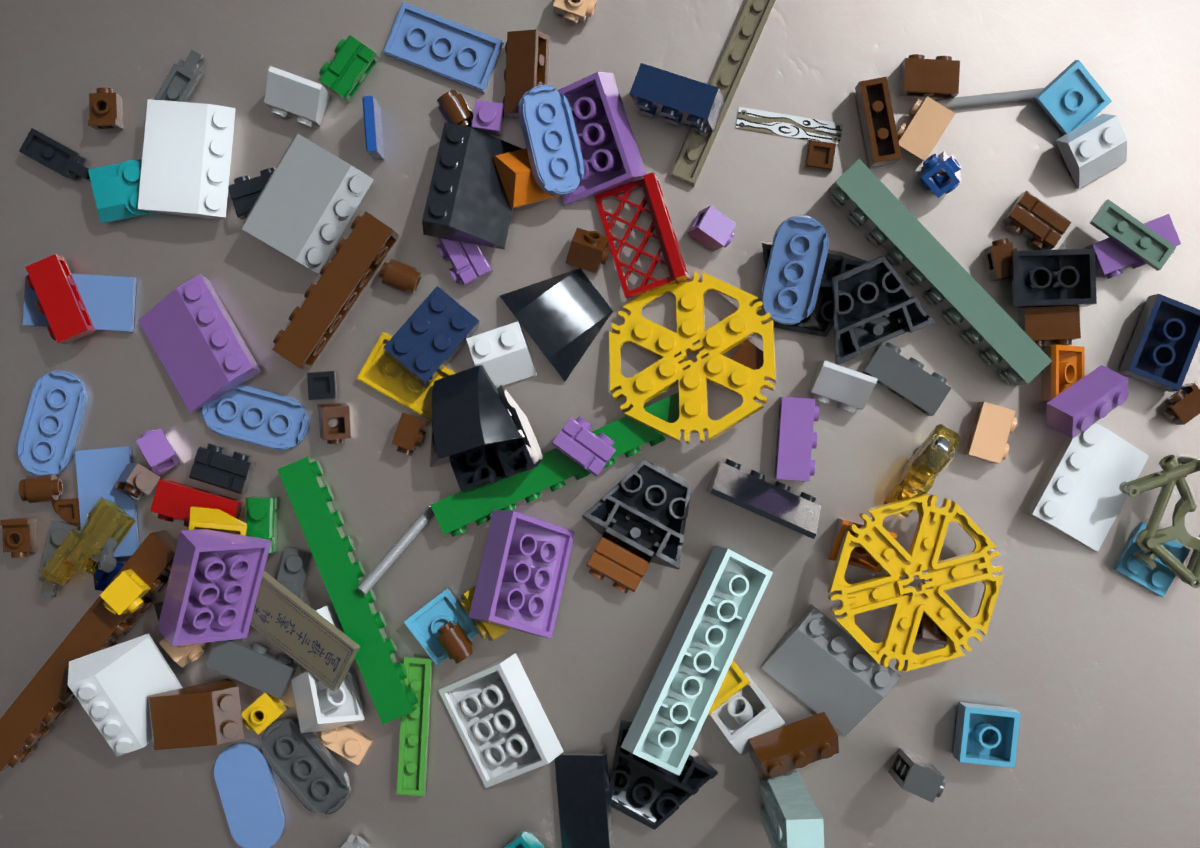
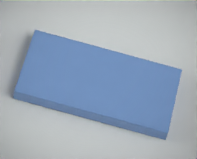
M402 2L383 54L485 93L504 41Z
M72 274L95 330L133 332L137 278ZM26 277L22 325L47 327L50 324L46 315L43 316L39 311L36 303L39 300L35 290L33 291L29 287Z
M131 446L75 451L83 560L91 559L86 547L89 538L87 533L92 526L96 527V515L105 506H113L121 510L124 516L121 528L114 534H107L117 540V547L113 551V557L132 556L139 547L136 501L113 487L126 465L133 463Z

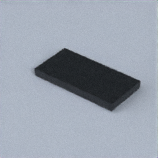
M561 753L555 758L562 848H615L607 754Z

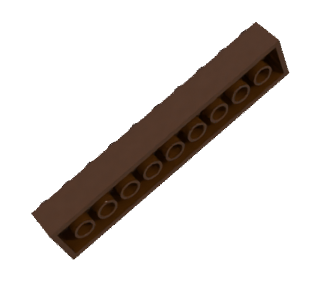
M162 530L150 533L109 583L110 585L123 571L132 569L151 588L141 598L144 603L132 614L128 612L119 615L118 613L113 614L104 606V600L99 596L1 717L0 772L8 767L14 768L19 762H25L34 751L31 748L37 740L40 742L51 730L48 727L54 719L57 721L66 712L68 707L65 704L71 698H76L68 686L69 661L119 644L116 642L122 634L127 635L136 625V622L133 621L139 613L144 614L153 604L151 600L153 595L157 591L161 593L167 587L178 542L168 532Z

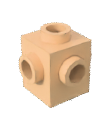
M555 0L553 10L554 13L562 15V19L569 23L577 24L578 21L585 23L587 16L592 17L597 1Z
M166 638L159 642L161 647L182 668L190 661L194 662L204 653L203 649L208 646L206 643L171 646Z

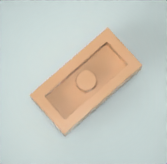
M348 725L314 732L315 736L325 747L356 765L360 764L373 742L372 739Z

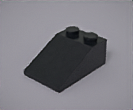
M1095 249L1011 251L1013 307L1076 305L1087 307L1097 304Z

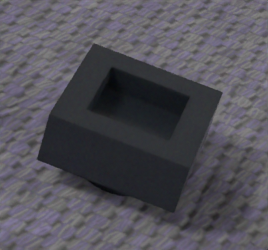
M336 371L307 373L309 400L338 398Z

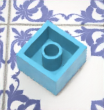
M959 702L953 756L963 763L1015 768L1021 713L1010 707Z

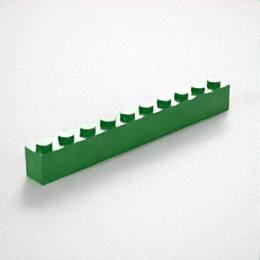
M679 392L645 407L644 410L668 423L676 422L679 418ZM627 416L592 431L597 436L602 432L615 442L612 447L616 451L603 468L616 463L614 458L623 453L628 458L641 452L639 446L649 442L652 447L666 440L663 434ZM555 448L544 453V458L535 468L515 474L493 485L465 493L460 491L430 506L443 535L451 533L452 537L467 531L465 525L475 521L478 526L491 520L490 514L493 513V510L511 511L517 508L515 503L524 498L529 503L542 497L540 491L550 487L551 492L566 486L564 480L575 476L577 481L591 473L562 451Z
M307 456L277 469L344 633L361 646L355 656V660L382 725L417 709L415 704L418 703L417 696L413 688L408 689L405 682V678L408 677L402 662L398 663L394 653L397 652L392 637L387 638L384 631L386 622L380 611L376 612L373 604L376 601L374 592L371 588L366 595H363L357 589L364 581L362 577L365 576V571L361 562H356L352 551H355L354 544L349 535L345 537L341 527L345 525L339 510L335 511L331 501L334 500V496L330 487L323 484L321 476L324 473L319 461H314L312 457Z

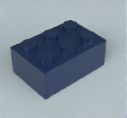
M640 63L629 93L635 105L640 109V113L650 117L658 114L664 116V120L671 124L680 125L682 122L691 125L690 129L703 134L706 133V130L714 133L725 104L718 87Z
M436 286L383 347L384 354L423 387L427 388L467 342L466 338L471 337L477 331L479 320L441 288Z
M1161 294L1148 296L1119 372L1168 392L1180 391L1200 342V310Z

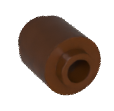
M455 89L446 92L437 99L438 109L447 123L472 126L474 114L463 96L458 94Z
M391 259L389 263L384 262L379 273V277L383 278L382 284L406 294L407 292L415 293L422 273L417 272L416 268Z
M56 474L27 476L26 479H22L19 482L20 498L22 501H28L29 503L57 501L59 495L63 493L62 480L58 479Z
M449 621L437 629L439 635L436 637V640L450 660L453 659L456 664L474 652L471 647L473 643L458 622L453 625Z

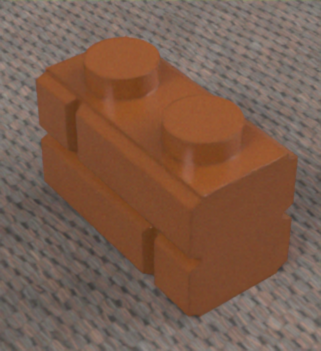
M602 536L586 566L591 568L588 572L589 574L600 580H603L604 577L613 580L614 584L612 586L627 594L628 590L635 592L650 562Z

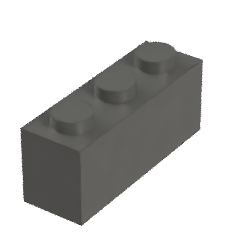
M889 342L886 345L883 343L877 345L860 372L877 378L878 384L926 415L934 416L951 390V387L946 385L947 379L935 372L932 375L923 370L924 365L912 357L908 360L901 356V350Z
M242 639L216 641L205 664L208 668L279 699L285 696L298 667L297 664L292 663L293 659L282 653H278L276 656L267 652L268 647L257 642H253L251 645L242 641Z
M899 748L888 773L902 789L933 803L935 798H939L945 788L943 780L945 777L928 760Z

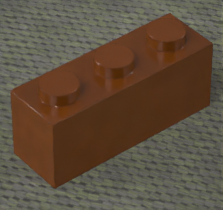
M536 29L507 32V42L505 44L506 69L504 71L505 96L503 98L504 114L519 119V103L523 95L536 86L548 84L549 35Z
M887 76L859 81L855 87L869 168L895 164L902 157Z
M825 712L748 739L750 757L762 780L778 777L785 772L796 768H803L810 763L830 758L834 754L839 753L838 734Z

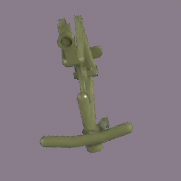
M1168 455L1159 462L1160 467L1163 469L1162 471L1129 482H1122L1119 486L1121 492L1131 497H1136L1141 493L1162 486L1146 529L1140 531L1136 536L1137 547L1146 553L1142 554L1136 551L1132 556L1138 563L1151 570L1156 567L1153 560L1157 557L1182 582L1189 584L1193 588H1199L1200 535L1198 538L1193 537L1185 528V515L1188 511L1194 512L1197 509V504L1185 477L1200 471V459L1192 456H1180L1177 460L1174 455ZM1176 484L1181 498L1175 504L1172 526L1158 530ZM1178 539L1185 546L1193 548L1194 550L1187 568L1161 544Z

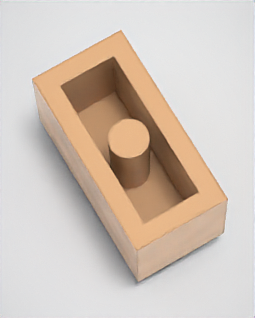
M928 96L923 101L920 99L916 101L910 111V114L913 115L908 125L903 122L897 131L900 148L921 161H926L956 114Z
M978 402L963 454L991 463L1001 464V460H1005L1009 452V444H1007L1009 433L1012 434L1016 428L1017 418L1014 417L1016 411L987 402Z

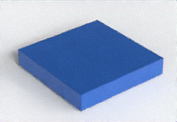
M363 96L366 151L375 161L384 160L381 108L374 96Z

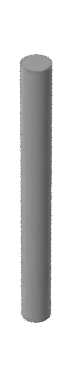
M1044 88L936 99L935 101L947 109L1035 100L1034 97Z
M428 506L358 586L359 592L366 595L432 519L434 512L431 507Z

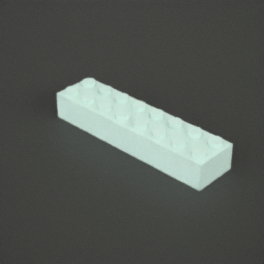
M714 546L621 746L623 749L680 776L773 574L772 571L730 549Z
M788 771L778 777L760 780V796L763 799V803H765V807L761 808V823L764 826V831H766V836L769 838L771 848H824L823 817L798 772Z

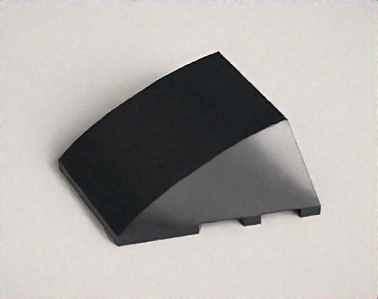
M762 242L765 272L772 242ZM828 249L818 297L812 313L807 318L792 325H784L773 321L774 328L827 337L834 325L832 277L869 261L841 251Z
M884 256L832 277L835 364L837 365L862 355L861 352L906 332L912 333L935 323L934 319L919 304V300L907 289L904 281Z
M581 268L500 295L501 299L565 382L613 313L611 307Z
M483 365L434 381L432 389L430 467L453 461L457 457L487 447L503 445L525 438L522 431L518 430L514 424L509 409L504 407L498 396L499 392Z
M502 385L497 389L499 392L498 396L504 407L511 412L514 424L518 430L522 431L525 438L503 445L487 447L450 461L460 491L463 493L493 485L515 474L535 468L544 458L528 418Z
M644 459L590 510L583 514L582 517L603 537L649 562L679 570L692 485Z
M621 720L609 785L611 807L655 830L680 808V805L689 797L695 795L707 781L713 779L718 774V771L693 749L686 760L680 776L632 754L621 747L632 722Z

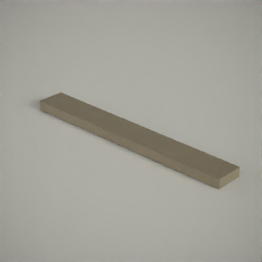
M776 0L745 1L709 84L720 89L725 101L715 131L713 133L706 130V133L703 134L689 129L670 173L671 177L695 186Z

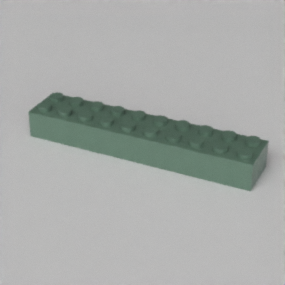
M860 159L828 189L831 193L829 195L831 200L838 207L844 206L850 212L848 215L850 220L858 227L862 225L869 232L867 234L869 240L877 247L881 245L888 252L886 254L888 260L895 266L900 265L907 272L905 274L907 280L914 286L919 285L925 291L923 295L927 301L933 306L938 305L944 311L943 317L951 325L954 326L956 324L963 331L961 335L970 345L976 344L982 351L980 353L981 357L989 365L995 364L1001 371L999 373L1000 377L1007 384L1011 385L1013 383L1015 386L1029 384L1052 362L1039 346Z

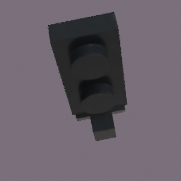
M31 128L19 152L68 179L71 178L75 181L79 175L90 181L89 168L84 166L87 159L54 139Z

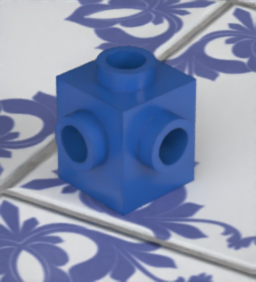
M943 151L938 156L936 154L929 156L923 162L920 180L929 192L933 191L939 198L944 193H950L959 185V182H961L959 170L962 168L954 156L948 157ZM942 168L945 170L944 173H938Z

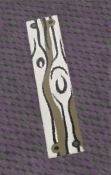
M739 107L736 128L840 145L843 124Z

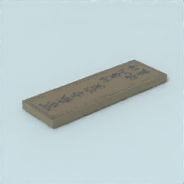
M263 572L250 625L333 692L338 690L361 646L267 572Z

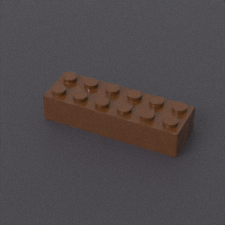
M366 211L363 216L359 214L351 225L353 230L348 238L343 237L336 246L335 251L337 254L332 262L328 260L323 265L319 273L322 275L317 284L312 283L304 294V297L307 299L301 308L297 306L292 311L288 319L291 321L286 330L281 329L273 340V343L276 345L272 350L300 369L310 371L400 237L392 228Z

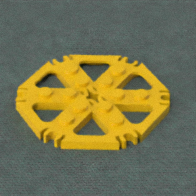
M694 271V279L691 282L684 281L679 284L675 282L651 290L622 307L623 311L617 313L621 319L625 320L624 324L621 326L614 323L611 324L614 332L618 334L609 331L610 392L613 394L612 396L615 401L621 397L627 398L626 403L622 404L620 409L622 412H625V416L681 444L682 432H684L686 444H690V436L693 433H698L700 435V442L704 443L706 440L705 431H708V441L710 442L758 412L764 406L755 400L757 399L759 402L766 404L768 402V398L760 394L761 390L767 388L774 391L775 389L772 382L765 380H771L776 383L773 319L771 320L770 313L764 316L757 315V312L763 308L762 301H759L758 297L702 272L703 278L700 283L697 271ZM708 290L720 292L739 303V308L736 312L705 331L704 294ZM665 293H672L676 297L677 333L644 318L641 314L643 307ZM755 334H759L763 339L764 363L760 369H750L723 356V354ZM626 342L661 358L631 378H626L621 374V347ZM691 351L693 354L698 352L699 354L696 356L697 361L694 363L691 360L685 361L688 358L687 352ZM707 381L743 398L742 405L719 420L710 419L708 417ZM677 383L679 384V418L676 422L668 423L644 410V404Z
M922 494L865 509L869 512L872 519L868 515L860 513L859 516L863 519L864 525L861 528H857L853 523L849 524L851 531L856 533L855 536L845 529L827 590L831 593L828 595L829 600H840V606L832 609L831 612L834 615L842 616L833 618L879 665L881 660V665L888 667L889 661L895 658V669L898 671L903 670L907 672L966 656L960 649V646L966 651L971 652L972 648L968 645V639L974 637L979 642L983 640L982 636L976 632L977 629L986 636L1004 576L1003 573H998L1003 570V566H992L991 560L994 557L1000 556V552L989 550L998 547L956 502H951V500L944 498L942 506L937 507V496L932 494ZM908 510H915L918 513L919 519L909 554L883 527L882 522L886 516ZM957 522L973 539L975 547L970 553L938 561L949 523ZM855 547L864 548L888 574L855 584H848L844 578L851 551ZM915 575L919 579H924L922 583L918 584L919 589L917 590L913 586H907L910 582L914 581L913 576ZM982 581L984 592L978 612L973 617H968L944 592V590ZM894 604L883 640L878 643L872 642L855 624V615ZM924 612L946 635L947 643L942 648L915 654L912 652Z

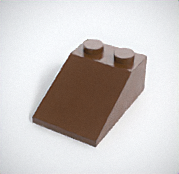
M229 678L148 695L153 747L155 750L214 746L244 739L239 686Z

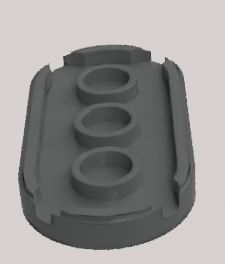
M294 718L278 719L266 728L262 735V754L269 766L303 806L311 812L332 814L341 809L351 793L350 778L344 768L313 732L301 733L299 721Z

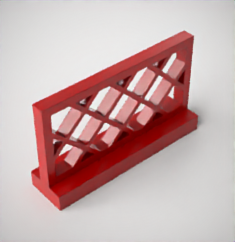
M654 172L643 175V179L594 196L626 299L675 282L681 283L690 280L659 179ZM640 187L643 188L645 196L640 205L627 200L632 190ZM614 197L621 201L614 215L605 211L603 200ZM625 203L637 208L631 223L618 217ZM646 203L648 204L649 210L644 208ZM642 211L651 215L653 220L648 231L635 225ZM607 216L612 218L610 223L608 221ZM616 220L629 226L622 240L614 237L611 231ZM633 228L646 234L639 248L626 243ZM654 228L656 230L657 236L652 234ZM650 237L658 240L661 246L656 256L643 251ZM615 241L620 243L618 248L616 247ZM624 246L637 251L630 266L621 262L619 257ZM662 253H663V256H664L665 261H663V260L660 259ZM641 254L653 259L647 274L634 268ZM658 262L667 266L670 277L662 280L651 277ZM623 267L628 269L626 273H624ZM632 271L645 277L640 287L633 290L629 289L627 280ZM648 280L653 281V283L647 284Z

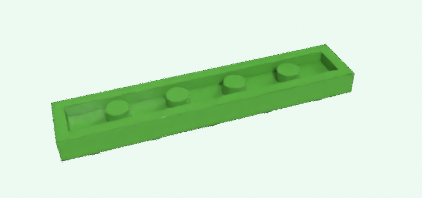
M404 657L403 665L408 676L405 678L408 689L413 688L418 703L415 704L417 708L415 711L402 716L400 720L397 794L424 796L426 793L433 661L431 658Z

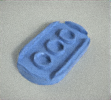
M539 85L528 90L521 98L519 103V119L536 183L545 192L561 196L573 192L579 186L578 184L584 176V161L569 101L562 93L560 94L556 91V88L550 85Z
M798 215L786 219L778 226L773 237L761 291V301L765 312L770 313L771 319L780 324L792 325L800 322L812 313L816 305L829 249V239L823 225L812 217Z
M60 370L52 371L39 378L33 386L17 443V456L24 469L34 476L45 474L58 475L69 466L73 458L88 403L86 386L73 373Z
M242 384L201 408L203 420H205V423L214 433L275 450H288L296 447L305 439L309 430L308 413L299 401L288 396Z
M248 743L233 744L218 756L214 765V778L230 833L235 842L243 848H270L279 840L285 827V815L271 767L259 748L257 749Z

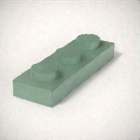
M1109 199L1105 200L1090 221L1091 225L1156 271L1162 269L1176 249V246Z

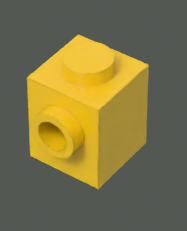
M132 569L123 571L99 596L104 600V606L113 614L118 613L122 615L128 612L132 614L144 603L141 598L151 588Z
M264 693L242 712V717L244 718L242 721L251 732L255 731L259 735L288 708L279 698Z

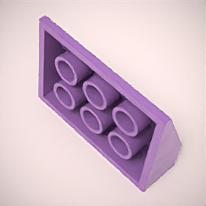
M596 72L557 90L569 101L585 168L583 179L580 180L576 190L561 195L564 205L593 197L644 178L643 175H646V171L613 73Z
M201 274L174 289L138 320L191 414L261 373L260 368L210 280Z
M493 510L468 618L552 639L575 532L516 511Z
M208 529L180 531L157 627L171 646L247 638L271 545L269 540Z

